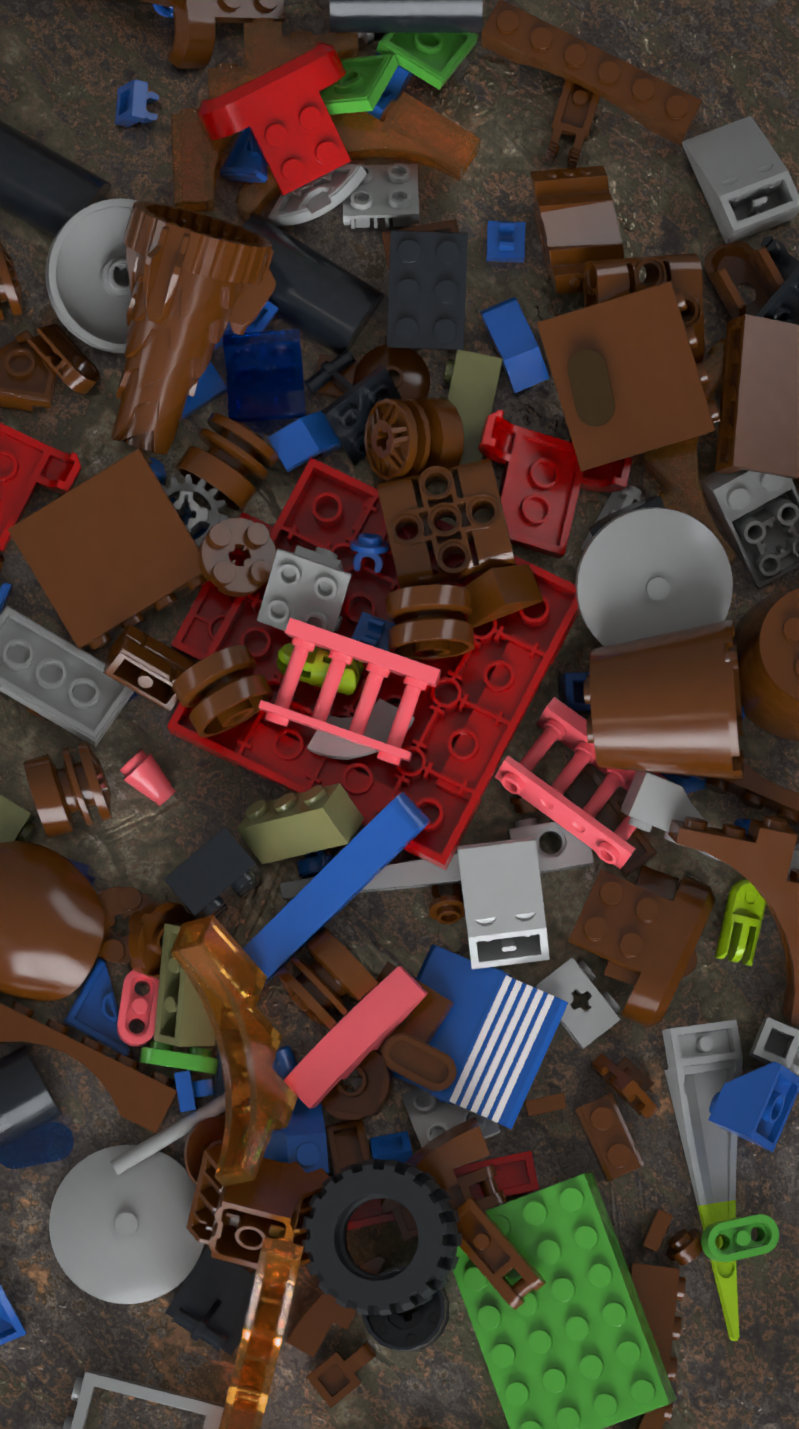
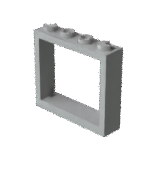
M87 1370L85 1371L84 1378H76L71 1400L77 1401L74 1417H66L63 1429H84L95 1387L206 1415L203 1429L221 1428L226 1405Z

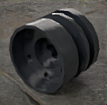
M406 1266L392 1267L378 1275H391L399 1272ZM444 1288L435 1292L432 1295L433 1298L425 1304L418 1305V1311L412 1313V1320L407 1321L406 1316L398 1315V1313L382 1316L362 1314V1319L368 1333L380 1345L400 1352L420 1351L433 1345L444 1333L450 1318L449 1300Z

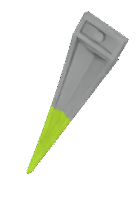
M737 1019L662 1030L668 1069L664 1071L703 1231L712 1223L736 1218L738 1136L718 1127L708 1119L711 1115L709 1107L714 1095L721 1091L724 1083L742 1076L743 1056ZM720 1235L717 1236L715 1241L719 1249L723 1245V1239ZM711 1260L729 1338L731 1341H738L740 1335L736 1260L731 1262Z

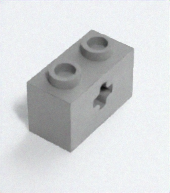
M572 957L534 988L568 1002L560 1023L582 1050L621 1020L616 1014L621 1009L607 991L601 995L592 982L597 978L583 960L577 964ZM575 991L579 996L586 993L590 998L586 1002L589 1010L586 1012L582 1008L574 1010L570 1005L574 1000L571 993Z

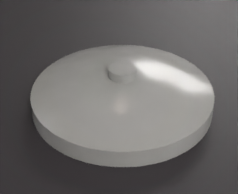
M123 198L108 199L94 203L80 210L65 222L50 246L45 272L50 302L64 326L84 343L113 353H125L126 337L129 326H127V310L131 300L126 245L123 243V238L133 203L137 202V200Z
M648 507L623 513L598 530L587 544L579 561L575 588L578 608L586 626L603 646H609L724 621L731 604L733 579L731 566L723 546L704 524L685 513L673 509Z
M137 1145L108 1147L80 1161L70 1170L58 1187L52 1202L49 1218L52 1248L65 1274L73 1283L88 1294L98 1299L118 1304L147 1302L172 1291L188 1277L205 1244L199 1243L186 1228L196 1185L188 1175L186 1168L177 1160L158 1151L117 1175L110 1161Z

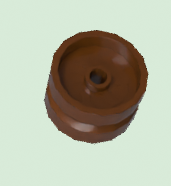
M418 585L393 591L386 596L387 619L396 624L388 630L389 652L408 659H441L459 656L474 649L473 625L464 621L472 615L470 590L454 585Z
M235 645L215 652L191 666L174 681L172 689L182 707L193 708L189 719L199 737L214 736L234 728L261 711L258 708L261 700L270 702L274 697L273 691L265 677L253 674L257 664L246 645Z

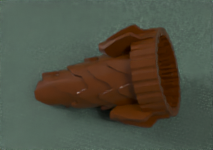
M137 201L133 203L123 238V243L126 245L131 300L127 310V326H129L124 354L126 362L116 394V398L121 401L111 438L123 441L139 449L151 451L154 454L166 455L176 437L188 395L194 397L199 378L209 365L215 345L220 342L228 322L235 334L244 335L246 328L256 319L273 293L277 281L271 273L269 266L274 251L271 249L272 244L265 237L228 221L172 205Z

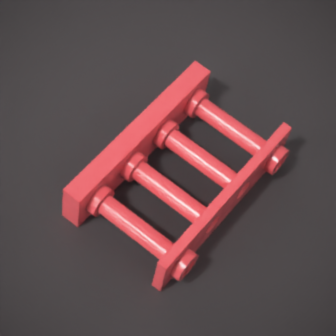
M290 618L285 634L293 638L291 645L294 646L274 704L263 700L260 701L258 708L267 712L265 719L286 727L290 720L379 751L378 759L399 766L401 759L410 762L412 753L401 749L420 692L421 690L425 691L427 685L436 688L441 674L440 669ZM315 646L330 651L328 658L331 659L312 716L309 717L289 710L309 651L313 652ZM352 659L366 663V671L369 673L349 730L326 723L346 664L351 665ZM392 672L405 677L403 684L406 687L386 743L363 735L383 678H388L389 673Z
M553 697L536 723L543 729L542 734L519 763L508 755L496 773L495 778L501 782L507 791L521 796L596 851L601 860L608 864H613L621 870L636 849L627 843V840L637 827L628 824L630 816L626 815L617 829L612 832L597 821L595 817L618 787L629 790L636 771L599 768L594 743H588L587 720L556 697ZM560 741L574 751L575 755L550 786L533 774L532 771L554 742ZM588 763L604 773L606 778L581 809L563 795ZM650 772L652 774L665 778L660 773Z

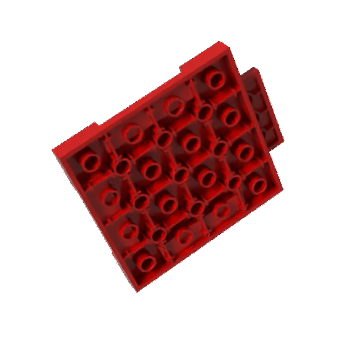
M310 458L274 527L247 513H241L239 518L248 519L254 523H261L267 527L270 537L275 544L276 552L279 548L294 554L297 545L315 551L317 547L324 548L338 556L337 560L341 561L344 572L352 574L339 615L342 616V622L339 630L334 633L352 638L362 612L391 622L387 619L386 596L393 591L399 590L400 585L378 489ZM439 520L435 525L440 531H449L455 527L442 520ZM405 526L399 530L397 536L403 540H411L417 535L418 530L411 526ZM359 534H379L382 536V541L389 543V551L382 554L384 565L380 573H375V561L371 557L362 558L360 571L354 570L353 560L357 552L350 549V542L359 539ZM470 541L468 543L473 565H479L474 543ZM237 548L228 554L231 562L236 560L234 563L236 566H242V562L246 559L244 552L242 553ZM428 551L433 575L439 574L434 551ZM451 554L444 560V564L449 568H458L464 563L465 559L461 555ZM514 555L515 565L513 566L529 564L543 602L473 628L474 649L468 653L441 659H411L440 669L441 674L436 688L427 685L426 690H421L412 715L415 720L407 730L401 749L411 752L412 757L410 762L401 759L399 766L378 759V752L350 760L332 759L317 755L307 749L317 731L316 729L290 720L287 727L265 719L267 712L262 710L225 732L210 737H199L189 719L193 708L182 707L179 702L167 725V729L171 734L237 767L240 765L296 794L306 792L317 785L325 787L340 783L364 817V821L360 825L364 828L395 797L405 792L431 821L404 850L447 870L457 850V846L462 841L482 802L481 798L549 666L553 664L580 612L577 604L575 584ZM485 572L469 575L464 581L459 583L443 581L435 584L464 587ZM210 580L199 591L171 644L172 649L199 662L227 647L246 645L257 664L253 674L265 677L274 694L269 703L274 704L284 677L277 668L278 652L284 645L291 643L293 638L288 637L284 630L257 621L267 583L254 594L244 597H233L218 591L219 587L215 586ZM364 663V670L354 693L345 695L337 692L329 715L339 718L354 716L369 673L366 671V663ZM392 672L389 673L388 678L384 677L375 703L382 699L398 708L406 687L403 684L405 677ZM299 681L289 710L311 717L321 688Z

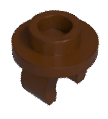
M453 883V894L441 896L438 885H433L431 889L432 902L428 906L429 916L442 924H452L464 917L463 898H461L460 885Z

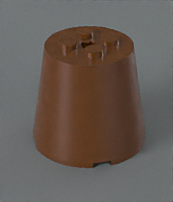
M799 588L770 595L755 604L739 621L735 628V637H733V645L737 644L741 706L744 708L746 717L756 726L758 725L779 738L790 741H799Z
M733 620L715 622L591 649L590 675H586V680H584L585 704H591V714H589V720H587L588 743H594L599 768L727 779L744 778V753L739 748L738 736H743L737 644L733 645V637H735Z

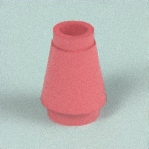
M142 749L119 770L125 776L123 779L125 782L155 802L159 807L176 792L151 753L147 755Z

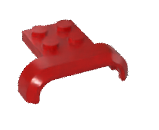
M321 41L315 43L316 46L306 53L229 92L211 99L202 100L197 112L211 141L225 138L249 127L282 195H286L351 162L319 91L344 77L346 70L335 47Z
M498 410L486 417L478 449L485 457L505 465L499 495L511 544L560 559L565 555L580 488L608 493L624 490L627 487L632 459L628 457L581 472L573 443L514 425L503 418V410Z
M0 423V551L4 553L12 538L8 529L20 522L37 486L39 485L64 495L72 490L82 467L76 453L68 454Z

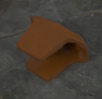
M738 240L727 245L725 243L718 245L705 257V270L732 319L744 314L755 316L785 282L765 246L755 251L747 243ZM748 284L754 288L756 298L752 303L745 305L736 288L738 285Z

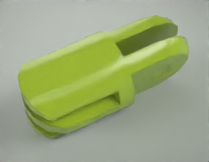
M291 643L284 645L278 652L277 668L283 675L294 649ZM315 647L313 652L309 651L299 681L322 688L331 659L328 658L330 651L320 647ZM352 659L351 665L346 664L337 690L338 693L345 695L354 693L364 670L363 662Z
M747 879L736 882L728 894L714 957L722 960L727 955V959L730 962L738 963L742 959L744 965L752 966L766 902Z

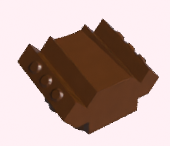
M603 165L530 171L535 205L534 220L548 281L552 280L557 294L583 292V270L587 261L624 258L623 243L613 199L609 192L606 171Z
M221 1143L204 1150L186 1228L199 1243L209 1245L212 1251V1258L274 1274H279L280 1268L284 1267L285 1264L300 1267L310 1262L308 1252H303L301 1240H306V1229L302 1228L304 1216H309L312 1207L308 1204L313 1195L321 1192L324 1188L322 1183L329 1176L323 1168L306 1173L297 1161L283 1163L259 1157V1155L253 1154L250 1149L233 1155L227 1146Z

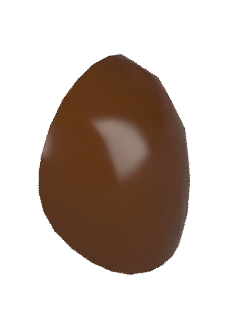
M25 841L0 843V993L35 1001H52L67 997L83 983L99 953L105 920L102 904L95 889L85 875L71 861L56 851Z

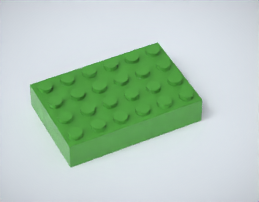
M593 1172L584 1173L485 1211L525 1259L542 1275L546 1282L538 1291H530L524 1297L525 1302L515 1310L503 1299L459 1246L457 1248L456 1256L459 1257L456 1268L452 1270L510 1429H602L666 1406L677 1400ZM515 1268L505 1276L512 1285L522 1278Z

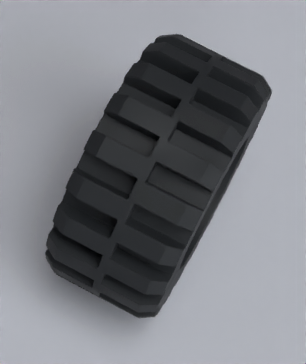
M371 1159L341 1168L340 1173L336 1176H330L322 1183L324 1188L319 1194L313 1195L308 1204L312 1207L309 1216H304L302 1228L306 1229V1240H301L303 1252H308L310 1262L306 1266L310 1275L317 1276L320 1281L318 1287L325 1295L331 1294L336 1298L335 1303L344 1308L355 1309L360 1314L391 1315L409 1311L418 1305L425 1304L433 1298L432 1295L435 1292L443 1289L449 1281L447 1277L450 1271L456 1268L459 1260L456 1253L458 1246L462 1244V1234H458L457 1222H460L458 1211L453 1210L451 1206V1196L446 1189H442L436 1183L437 1179L431 1174L418 1169V1166L407 1162ZM378 1198L391 1199L406 1207L414 1217L418 1229V1246L413 1259L399 1272L386 1276L374 1275L361 1269L352 1259L346 1240L348 1223L354 1211L365 1202Z

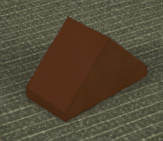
M529 564L491 568L464 586V588L471 591L472 615L466 619L468 623L473 625V628L543 602Z

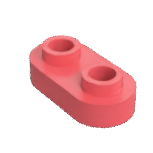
M134 970L130 971L124 979L117 1021V1033L125 1044L140 1047L149 1043L154 1037L159 979L150 978ZM141 983L147 985L149 993L144 996L138 995L135 992L136 985ZM132 1022H140L144 1030L139 1034L132 1033L129 1029V1025Z

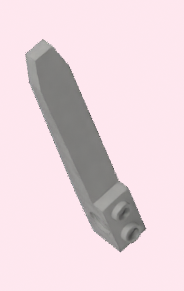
M538 818L515 821L516 828L508 830L509 840L527 837L536 838L540 874L592 866L594 863L592 849L555 821L539 824ZM547 833L556 835L561 843L560 850L554 854L543 852L539 846V839L542 835ZM458 853L454 854L447 870L424 859L386 865L359 893L430 887L433 885H451L453 883L461 884ZM314 877L280 883L282 899L292 900Z

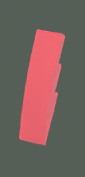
M398 966L327 1033L283 1080L284 1083L309 1109L315 1108L341 1079H347L372 1050H378L428 993L402 966Z

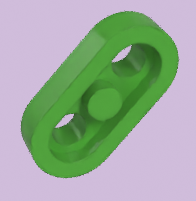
M153 1040L150 1041L149 1048L141 1047L139 1063L217 1075L219 1059L211 1057L212 1050L189 1047L188 1054L174 1052V1045Z
M751 1214L710 1224L702 1234L701 1245L709 1259L716 1262H731L769 1253L777 1245L779 1230L771 1217L764 1214ZM754 1227L758 1232V1237L755 1241L751 1238V1230ZM718 1235L723 1239V1245L720 1249L715 1243Z

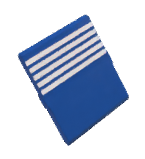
M432 944L416 979L454 1003L429 1045L446 1053L453 1059L456 1065V1077L447 1089L432 1091L392 1071V1076L431 1093V1096L438 1098L442 1103L446 1102L453 1106L456 1104L512 1129L568 1002L512 978L511 975L504 973L502 969H495L493 967L472 969L471 960Z

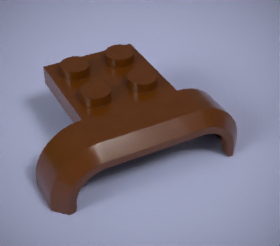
M184 0L182 9L173 8L175 33L173 45L167 57L177 68L205 69L211 60L214 50L215 23L281 24L286 19L284 0Z
M601 869L568 942L639 974L620 1016L648 1028L662 1021L716 899L711 886L685 874L680 881L673 901H670Z

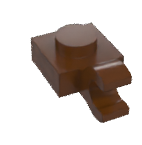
M368 1342L364 1343L347 1359H344L337 1350L309 1373L306 1378L329 1407L332 1408L363 1382L356 1372L372 1360L377 1353Z

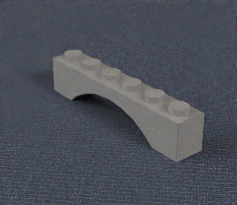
M636 771L620 809V812L630 816L628 824L647 832L651 831L652 826L666 831L663 838L674 843L675 841L668 835L672 819L684 822L686 816H691L704 820L691 804L682 786L644 771ZM799 843L795 844L788 874H790L791 869H799ZM699 850L700 853H702V854H704V855H706V856H709V857H711V858H714V859H716V860H719V859L713 857L712 855H710V854H708V853H706V852H703V851H700V850Z

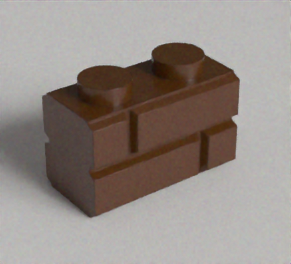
M129 624L112 644L103 673L165 710L171 711L179 701L172 689V685L195 662Z
M612 1093L574 1109L606 1182L644 1166L638 1150L634 1147L633 1138Z

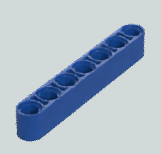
M405 792L400 793L222 968L221 978L244 1002H247L394 859L431 820Z

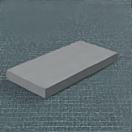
M6 606L0 614V691L96 747L134 691L105 675L103 671L106 663L82 649H78L77 646L11 607Z

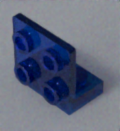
M300 329L244 333V335L223 334L229 419L238 422L293 419L306 416Z

